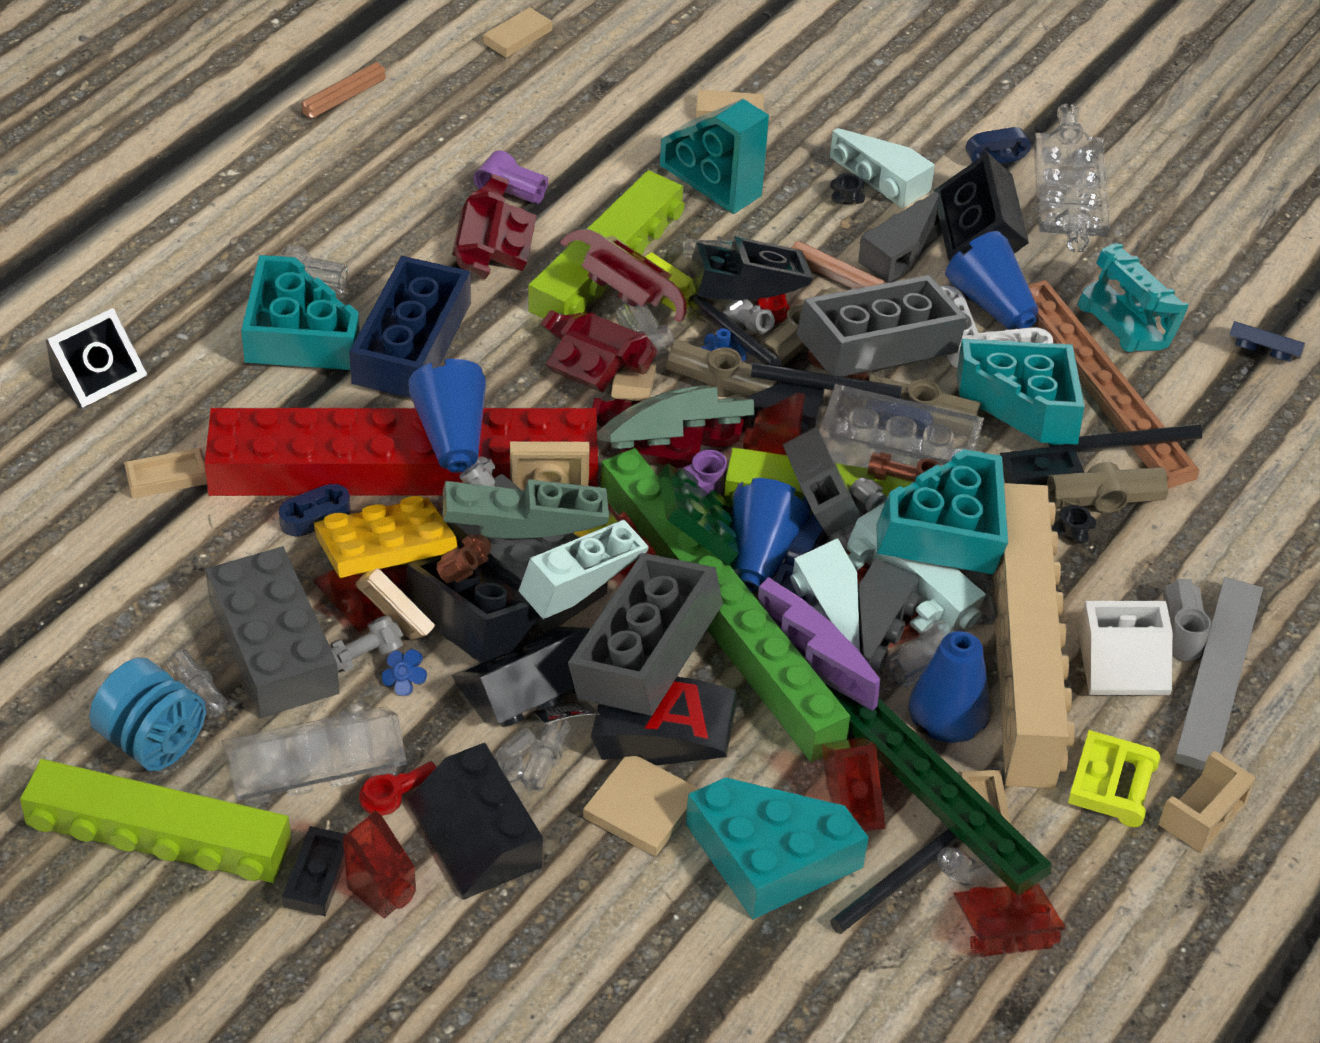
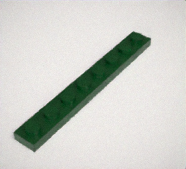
M825 684L849 713L848 730L1017 896L1051 875L1052 863L879 697L877 707L871 711Z

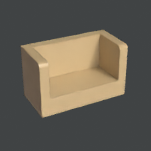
M1213 751L1207 758L1202 775L1179 800L1171 796L1165 802L1158 825L1199 853H1202L1246 805L1256 777L1220 753Z

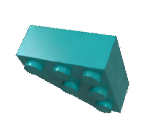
M741 99L695 118L661 138L660 166L732 214H735L762 196L769 114L747 100Z
M259 255L241 328L244 362L350 370L349 351L360 333L359 312L350 304L345 306L336 298V292L319 277L314 279L305 271V265L296 257Z
M980 339L961 340L956 375L958 392L961 398L980 402L982 410L1038 442L1050 443L1052 445L1078 444L1085 406L1073 345Z
M963 449L953 455L952 460L940 467L937 464L918 475L912 484L905 488L899 486L892 490L887 497L876 524L877 554L994 574L1008 545L1002 456Z
M727 777L688 794L686 826L752 920L864 868L869 837L844 805Z

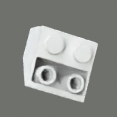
M1085 601L1078 628V637L1089 695H1170L1172 691L1173 632L1166 601Z

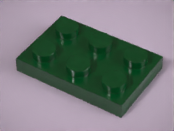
M668 463L658 474L666 519L727 565H730L739 555L735 539L736 534L732 529V518L729 514L728 502L716 491L711 490L708 493L701 488L696 477L688 470L680 468L678 471Z

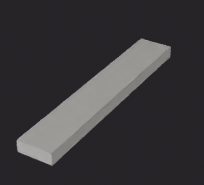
M1224 577L1175 754V763L1204 770L1208 756L1213 751L1221 753L1263 587Z

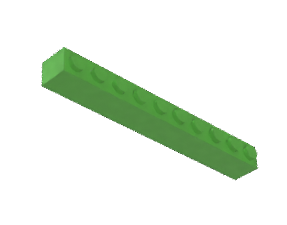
M636 448L601 461V488H606L609 505L619 518L625 520L649 546L648 554L716 567L723 605L707 630L807 759L812 763L846 747L850 721L849 713L730 565H727L666 519L659 477Z

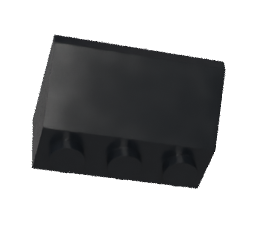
M988 152L933 190L939 194L937 210L949 261L959 251L963 256L970 251L972 247L969 243L972 240L993 231H999L1008 239L1014 253L1029 244L1013 175Z
M443 555L426 558L407 565L404 594L435 624L434 630L480 663L512 652L540 617L519 592L522 581L490 558L474 569L471 576L459 583L456 581L446 583L440 577L437 571V563L442 560L441 557Z
M556 627L517 645L510 653L498 656L490 661L479 662L453 674L454 682L484 722L500 724L501 727L516 724L524 719L523 712L534 707L537 710L552 707L560 702L558 696L570 690L573 694H576L568 662L590 629L584 627Z
M485 742L446 757L408 798V805L463 900L542 868L543 836Z

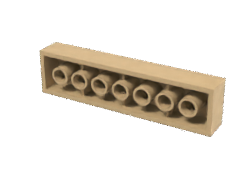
M1004 483L1008 545L994 574H992L1005 786L1055 789L1059 773L1066 772L1068 750L1066 746H1073L1075 736L1074 721H1067V713H1070L1072 692L1071 688L1064 687V680L1068 678L1069 658L1068 655H1062L1061 648H1064L1066 641L1065 623H1059V616L1063 612V593L1056 592V586L1060 582L1061 565L1059 561H1054L1053 555L1057 554L1058 533L1051 531V526L1055 522L1056 508L1055 502H1049L1048 486Z

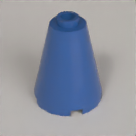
M999 231L989 232L975 238L969 243L972 247L970 251L964 256L959 251L947 265L945 275L949 282L1008 330L1030 328L1036 322L1037 318L1035 316L1038 313V307L1008 239Z
M452 358L444 359L445 366L432 368V362L423 365L413 372L408 380L410 397L439 465L450 472L461 473L474 465L478 460L486 378L478 364L469 360Z
M753 478L751 485L743 486V482L738 484L733 495L732 529L736 534L735 539L739 555L731 562V568L751 593L758 592L759 586L768 577L773 579L779 566L784 561L793 539L808 519L811 511L805 496L803 501L795 496L796 488L773 479Z
M951 632L942 639L909 697L908 710L912 722L917 727L919 723L928 731V736L935 740L949 743L968 741L974 738L975 733L982 728L984 730L989 722L991 702L983 647L980 640L968 632Z

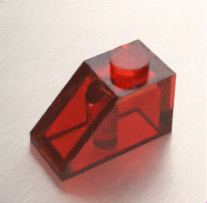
M796 393L757 413L754 428H746L743 449L787 456L783 444L801 435L805 394Z
M864 738L822 744L826 785L832 803L846 806L864 832L886 829L876 744Z
M375 810L343 837L347 889L385 919L395 909L405 907L412 900L416 892L415 866L382 815Z

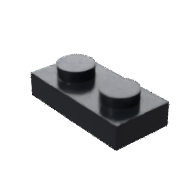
M1073 444L1000 453V456H1002L1003 477L1005 482L1010 484L1047 486L1049 475L1084 473Z
M312 826L309 827L282 894L283 907L326 916L353 846L352 835Z

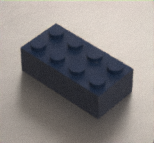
M401 255L349 351L351 384L411 398L409 394V378L414 371L425 364L432 362V368L440 366L471 305V272Z

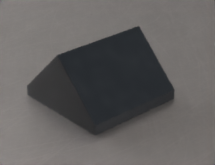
M114 308L46 340L52 378L80 408L147 376Z

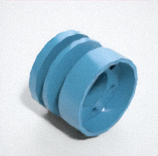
M137 657L123 663L103 682L92 701L89 719L91 727L116 747H122L123 752L148 771H160L176 762L194 743L203 727L206 707L205 701L198 694L189 690L180 681H174L165 670L150 659Z

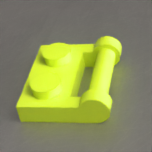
M1089 730L1068 803L1116 817L1122 824L1128 827L1141 826L1146 814V809L1143 805L1152 772L1158 769L1160 762L1159 752L1151 747ZM1124 761L1133 763L1136 768L1127 799L1115 796Z

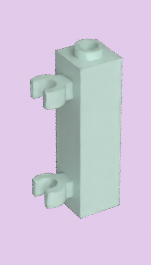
M884 503L857 519L847 543V549L851 552L848 557L856 571L865 563L871 566L873 561L878 559L919 576L916 593L921 595V601L915 610L919 615L909 623L916 631L923 634L933 625H936L947 635L961 628L968 630L979 620L982 614L979 609L986 594L957 568L877 554L876 524L885 505Z

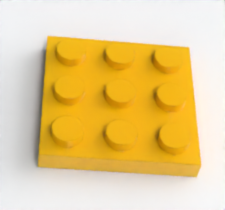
M410 496L402 499L399 504L390 506L381 504L370 505L363 508L362 512L350 515L333 513L324 517L322 521L314 522L316 538L339 578L368 572L376 568L382 569L444 555L457 547L455 534L447 523L444 522V519L428 497Z

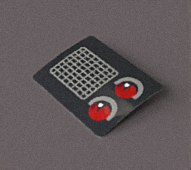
M588 702L560 703L547 709L533 711L544 724L573 716L600 714Z

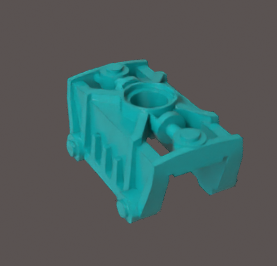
M1121 243L1111 244L1103 248L1096 261V264L1102 269L1098 277L1099 280L1083 289L1077 306L1083 312L1095 315L1120 339L1119 345L1127 352L1168 348L1184 319L1189 304L1178 299L1174 295L1175 291L1172 288L1167 289L1140 264V259L1137 256H1131L1126 252ZM1109 279L1119 281L1120 287L1125 291V294L1117 293L1108 284ZM1155 317H1161V325L1166 330L1164 335L1157 329Z

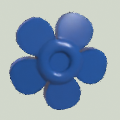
M414 649L408 650L405 655L398 650L390 653L387 657V663L393 669L388 668L383 671L382 681L384 685L389 687L395 686V692L398 695H410L413 691L412 683L421 685L427 678V671L422 667H418L423 660L422 654Z

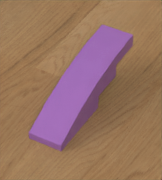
M768 577L759 586V603L776 624L782 628L781 630L800 654L806 657L805 660L825 684L873 711L878 704L880 678L859 650L832 622L811 605Z

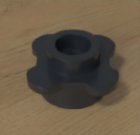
M843 173L830 182V187L834 191L831 199L835 203L848 205L853 203L861 204L865 201V195L862 193L864 183L859 176L852 173Z
M1069 505L1060 510V519L1058 522H1054L1052 531H1056L1058 536L1063 535L1068 540L1083 544L1088 541V532L1090 529L1095 528L1096 520L1086 508L1079 505Z

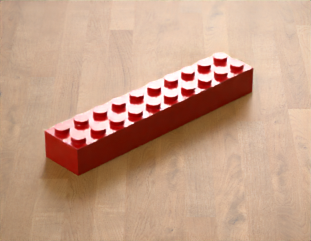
M210 408L205 455V471L209 496H298L328 484L344 486L350 496H443L442 492L445 481L463 483L459 477L463 472H450L439 465L416 408ZM484 408L478 457L492 460L495 465V469L492 470L493 478L503 474L510 480V442H589L588 486L597 487L598 444L596 408Z

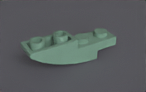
M707 385L684 387L664 392L633 405L611 419L597 431V440L611 442V448L634 447V440L647 439V445L670 444V437L684 436L683 427L705 426V419L718 418V424L740 423L741 416L754 415V400L739 397L718 399L717 387Z
M528 479L525 490L445 481L442 492L444 522L480 526V534L489 538L525 539L564 535L606 524L609 520L606 488Z

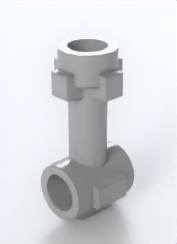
M748 299L742 301L735 300L726 306L727 310L722 312L723 315L741 329L747 327L748 330H756L759 334H765L770 331L775 322L771 310H764L756 305L753 306Z
M478 457L477 462L465 470L459 477L463 483L495 487V479L492 476V470L495 469V465L491 459Z
M859 478L849 489L862 516L882 503L885 504L887 496L882 493L883 488L871 479ZM856 522L831 534L828 540L831 542L838 538L844 550L848 551L847 543Z
M390 614L385 615L367 624L371 633L344 645L341 639L330 643L332 646L330 648L337 661L338 671L342 669L346 672L354 668L353 659L377 647L381 655L400 648L403 645L400 638L403 636V633L396 620L393 621Z

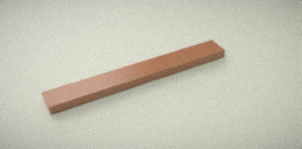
M1043 280L1029 284V289L1038 307V313L1035 316L1037 318L1034 323L1035 326L1048 331L1053 337V344L1073 345L1080 383L1119 432L1165 428L1048 281ZM1177 442L1131 446L1147 468L1160 467L1165 469L1168 477V489L1198 478L1200 470Z

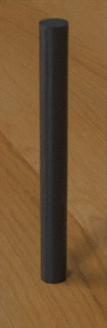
M697 294L689 298L688 305L716 328L728 329L731 332V340L760 363L780 367L781 360L706 300L697 296Z
M753 363L751 369V378L900 401L902 386L766 364Z
M1201 424L1079 436L1078 444H1073L1076 452L1197 440L1202 439ZM1048 443L1049 447L1063 446V445H1052V444Z
M947 828L830 920L832 928L839 934L845 932L958 843L960 839Z

